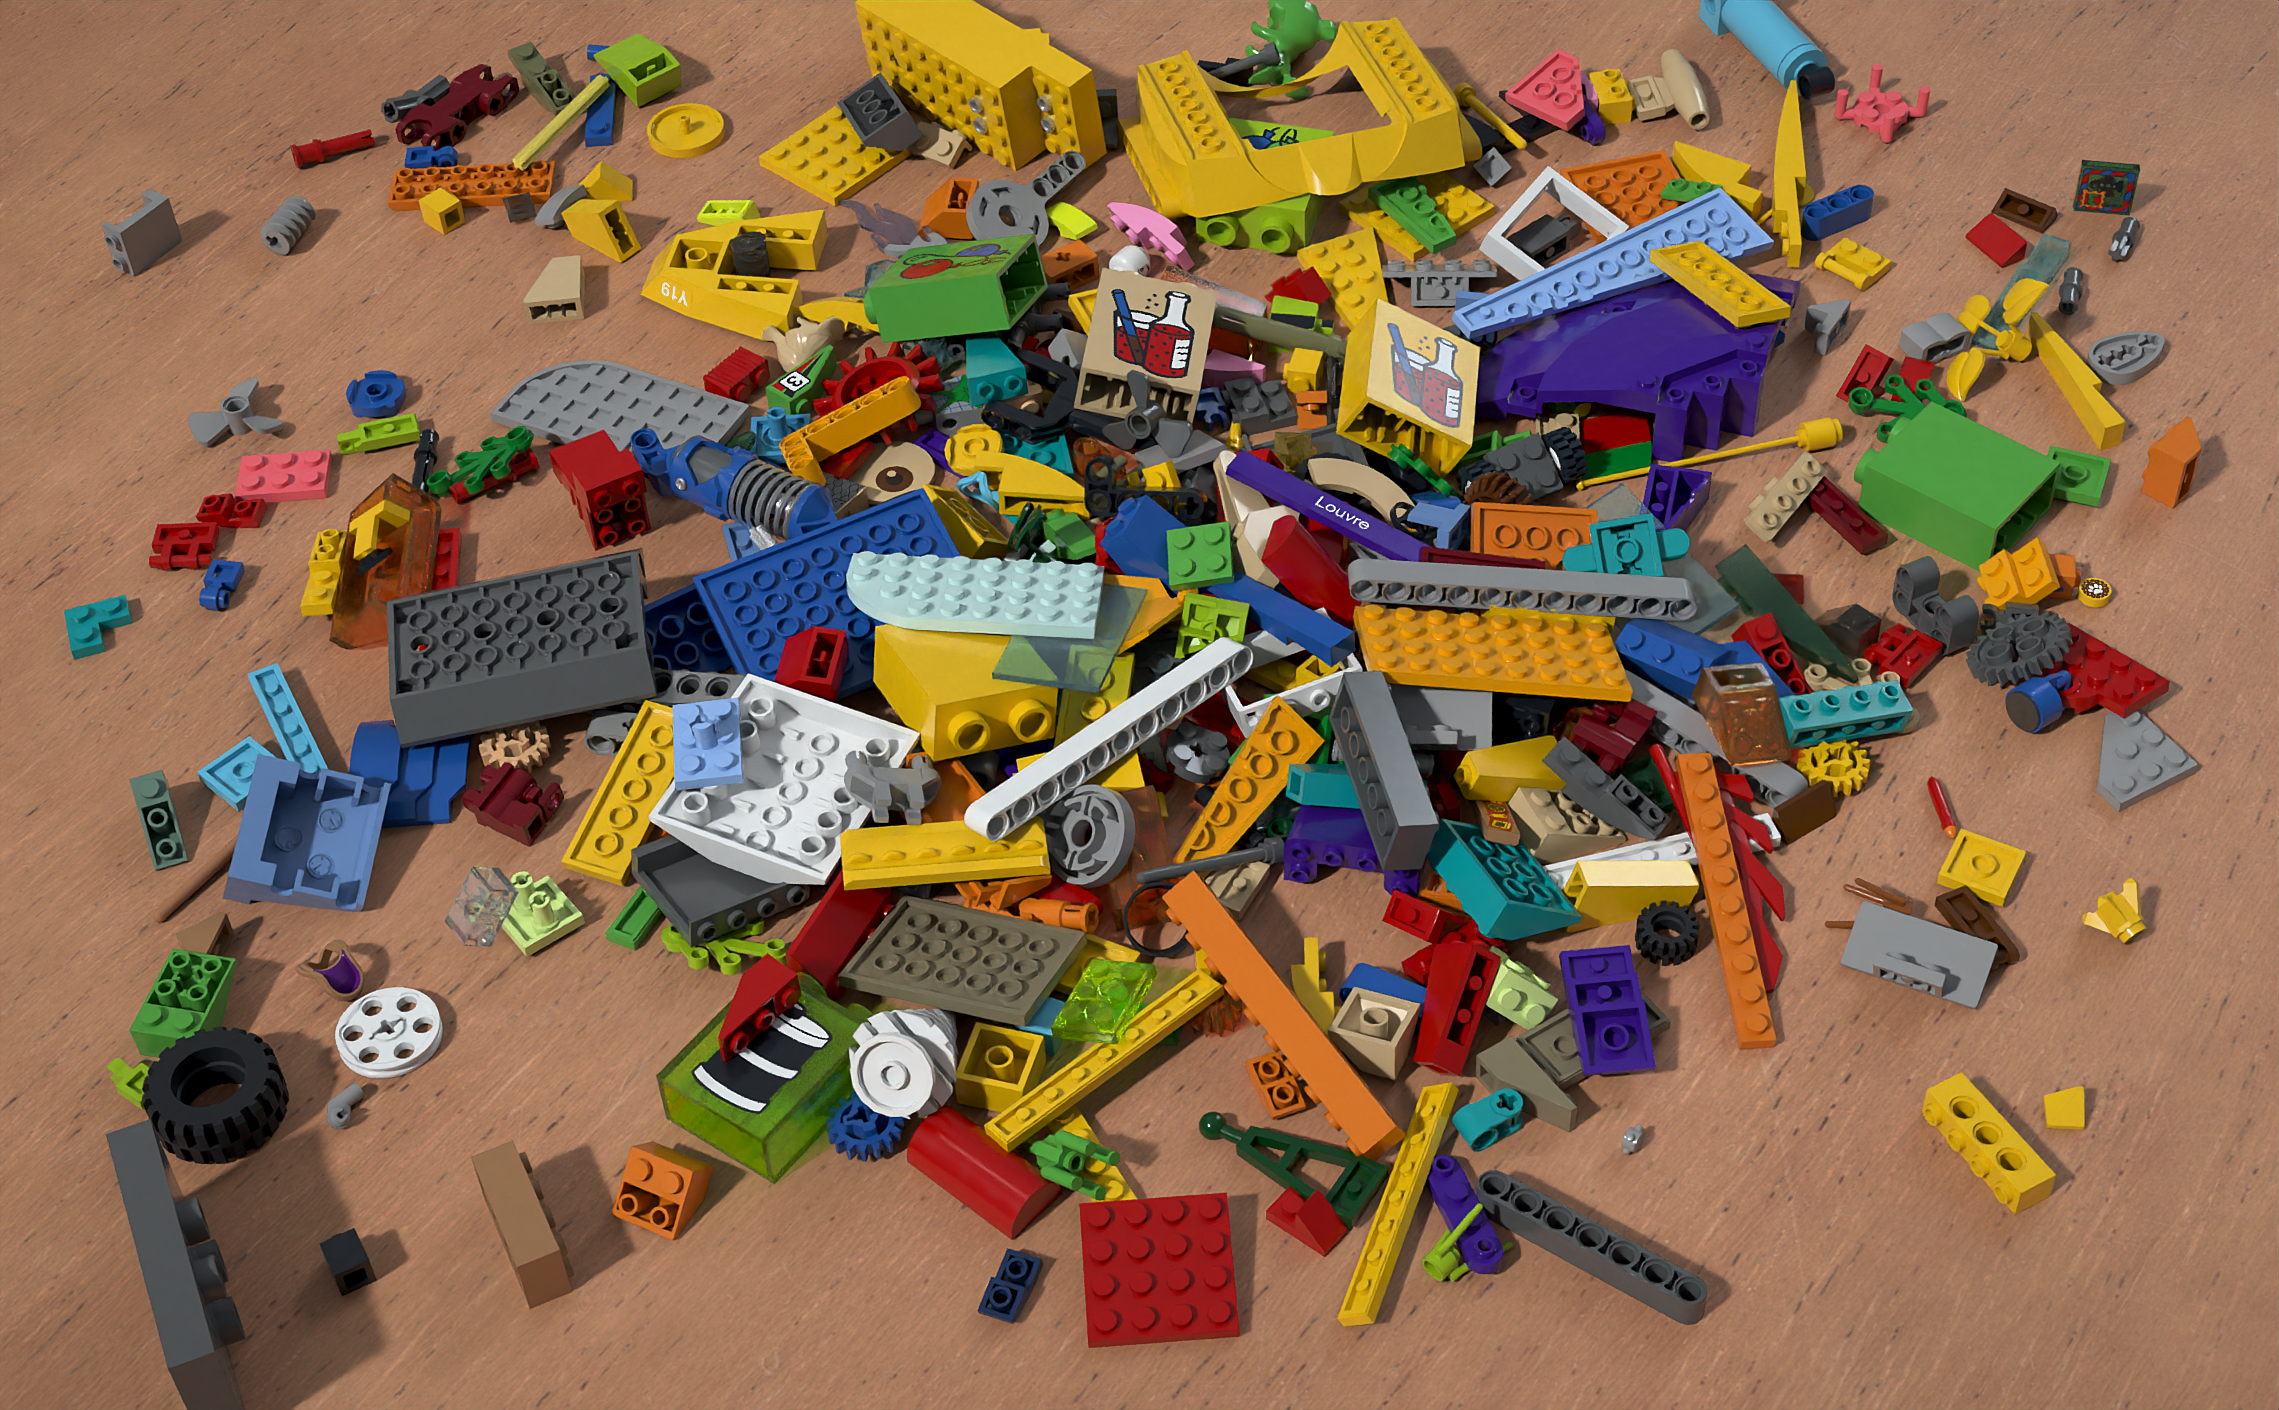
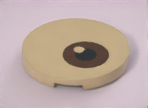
M892 441V444L886 445L884 442L873 444L875 450L849 478V481L867 487L869 504L879 505L918 490L923 484L932 485L935 481V466L932 457L927 451L915 444Z

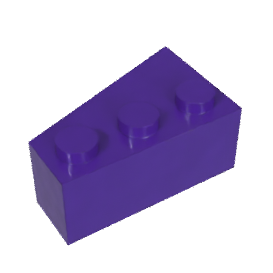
M1651 464L1640 515L1653 513L1656 532L1674 528L1682 529L1685 532L1709 500L1712 472Z

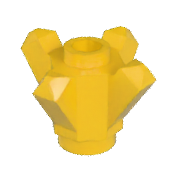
M2128 878L2123 883L2122 893L2117 895L2115 891H2111L2106 895L2099 896L2096 900L2098 909L2095 912H2087L2082 917L2084 924L2112 934L2115 939L2119 938L2123 944L2130 942L2147 929L2142 922L2144 918L2141 916L2139 882L2133 878Z

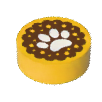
M2087 578L2080 583L2077 596L2084 605L2099 608L2108 604L2112 590L2111 586L2102 579Z

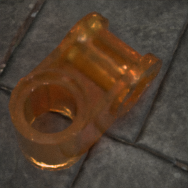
M1082 437L1075 441L1073 445L1074 470L1084 479L1086 465L1094 457L1101 454L1109 455L1113 459L1117 457V455L1112 454L1096 439L1091 437ZM1100 462L1095 463L1094 472L1097 473L1106 465ZM1125 466L1117 472V479L1120 480L1127 474Z

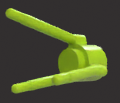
M1478 1203L1467 1214L1452 1233L1447 1228L1434 1247L1422 1258L1421 1263L1424 1269L1435 1280L1442 1282L1448 1277L1452 1282H1455L1463 1273L1471 1270L1466 1263L1458 1266L1461 1256L1453 1244L1483 1209L1481 1203ZM1506 1242L1502 1244L1503 1252L1511 1249L1513 1243Z

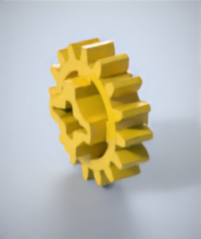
M1847 740L1830 743L1824 741L1817 745L1805 746L1799 749L1796 771L1806 778L1808 788L1825 779L1829 784L1833 797H1837L1838 791H1843L1845 795L1849 796L1851 788L1859 791L1861 790L1862 782L1866 783L1868 780L1870 759H1866L1867 751L1858 750L1859 743L1857 741L1849 744L1846 743Z

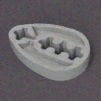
M2134 331L2111 335L2097 340L2090 346L2086 365L2102 382L2113 385L2130 384L2144 377L2156 366L2162 355L2165 339L2159 333L2150 331Z

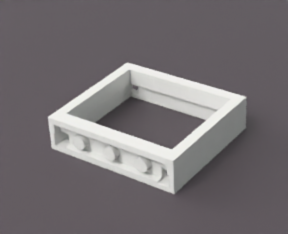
M1548 166L1487 233L1479 250L1520 281L1544 270V267L1504 237L1545 192L1607 237V240L1626 232L1629 226Z
M1324 607L1314 610L1315 612L1331 619L1327 614L1326 610L1324 609ZM1264 629L1244 636L1243 643H1240L1249 647L1254 653V661L1250 669L1305 650L1296 642H1292L1287 646ZM1351 653L1338 662L1342 671L1244 707L1230 684L1219 692L1244 737L1248 738L1274 697L1279 695L1302 718L1333 706L1344 672H1363L1354 654ZM1255 712V715L1248 717V713Z

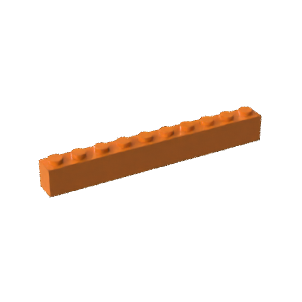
M1193 870L1162 896L1169 906L1165 911L1178 927L1183 924L1189 931L1185 935L1187 941L1196 951L1203 949L1208 956L1204 960L1205 964L1216 976L1222 974L1228 981L1223 985L1235 1001L1242 999L1246 1004L1247 1008L1243 1010L1245 1015L1256 1027L1260 1024L1264 1027L1267 1033L1263 1038L1276 1053L1282 1050L1288 1058L1283 1062L1295 1078L1302 1076L1308 1085L1304 1088L1305 1092L1317 1105L1321 1102L1325 1105L1328 1112L1324 1116L1338 1132L1343 1128L1350 1137L1345 1143L1357 1157L1364 1155L1376 1162L1407 1135L1203 878Z

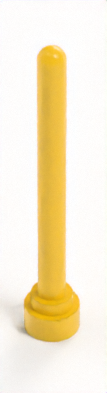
M1460 83L1455 87L1453 93L1460 106H1470L1519 150L1527 147L1526 140L1477 99L1476 90L1468 83Z

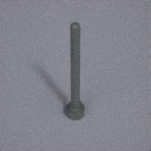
M1272 42L1264 45V48L1258 54L1207 73L1221 79L1262 63L1265 65L1270 63L1272 66L1280 63L1281 59L1275 43Z
M1280 836L1265 838L1264 842L1259 843L1258 847L1140 871L1136 876V880L1139 884L1144 885L1187 876L1193 870L1196 873L1259 860L1269 865L1284 862L1285 843Z

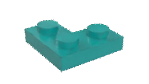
M126 595L64 610L69 643L74 660L106 652L102 631L132 624Z

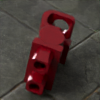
M1631 698L1627 705L1626 702L1616 701L1617 704H1614L1608 700L1595 699L1593 714L1583 713L1577 725L1571 731L1569 741L1611 778L1615 774L1620 776L1625 766L1653 729L1656 719V710Z
M504 762L500 768L487 765L480 776V781L485 786L483 790L479 791L474 788H468L462 796L465 808L475 814L478 824L485 827L488 826L528 847L534 843L547 826L548 820L564 801V795L558 783H551L543 793L542 788L537 786L536 780L528 772L514 768L512 764ZM532 823L533 829L529 832L528 827Z

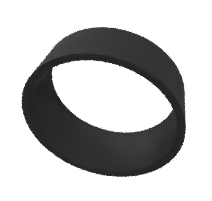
M1152 882L1142 886L1133 893L1124 910L1123 924L1129 941L1140 952L1152 957H1169L1184 950L1190 944L1185 938L1189 931L1186 929L1183 937L1169 948L1161 950L1149 949L1139 944L1131 935L1127 923L1128 910L1133 900L1140 893L1152 888L1171 890L1175 886L1173 883Z

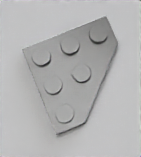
M2139 710L2126 718H2122L2113 712L2105 715L2096 792L2118 812L2196 774L2198 764Z

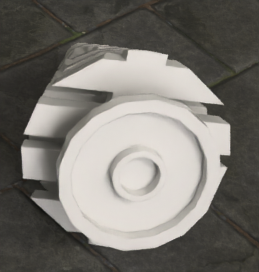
M907 1009L904 1011H883L867 1018L869 1022L862 1023L853 1035V1038L859 1043L860 1047L858 1049L855 1046L849 1047L852 1085L861 1101L874 1112L889 1117L911 1119V1114L916 1111L921 1117L936 1112L938 1103L943 1106L951 1096L953 1091L951 1083L953 1080L956 1082V1053L958 1054L956 1038L958 1031L956 1030V1015L954 1012L946 1009Z

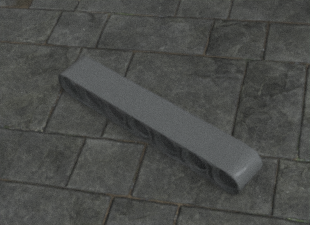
M1489 1170L1479 1176L1476 1196L1483 1205V1210L1489 1220L1681 1324L1693 1325L1703 1318L1707 1299V1286L1699 1277L1503 1172Z

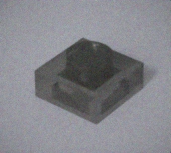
M529 192L502 198L510 223L524 221L537 216Z

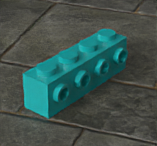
M1898 680L1888 682L1877 681L1869 685L1846 686L1842 689L1819 690L1811 694L1788 695L1779 698L1770 720L1786 750L1817 745L1824 741L1830 743L1903 731L1913 713V709Z

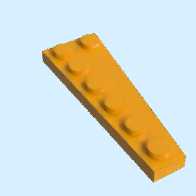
M1279 695L1274 697L1267 706L1171 862L1172 864L1226 854L1287 785L1289 764H1305L1325 741ZM1211 871L1201 872L1197 874L1201 878L1205 879V877Z

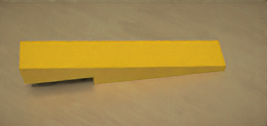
M2037 312L2030 314L2026 334L2027 339L2032 342L2034 350L2098 449L2101 451L2120 445L2126 421L2100 394L2102 381Z

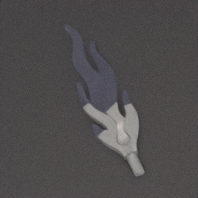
M853 200L839 201L840 206L855 211L858 223L862 229L877 233L889 241V243L884 241L877 234L870 235L872 243L885 255L900 259L910 248L947 244L944 237L933 232L928 226L922 227L925 238L928 241L925 242L918 235L916 226L910 218L884 209L879 203L874 204L877 217L886 222L877 220L870 215L862 203Z

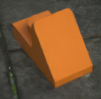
M1297 391L1298 429H1316L1327 426V391Z

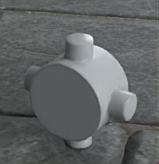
M1637 1124L1635 1128H1628L1621 1141V1146L1624 1147L1623 1153L1629 1155L1631 1151L1634 1153L1638 1151L1645 1137V1134L1642 1133V1126Z

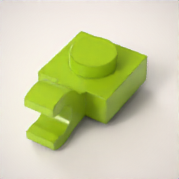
M114 1058L106 1066V1069L113 1073L110 1079L116 1084L115 1087L118 1094L141 1110H144L142 1086L145 1077L149 1076L147 1073L149 1067L141 1062L132 1069L121 1059Z

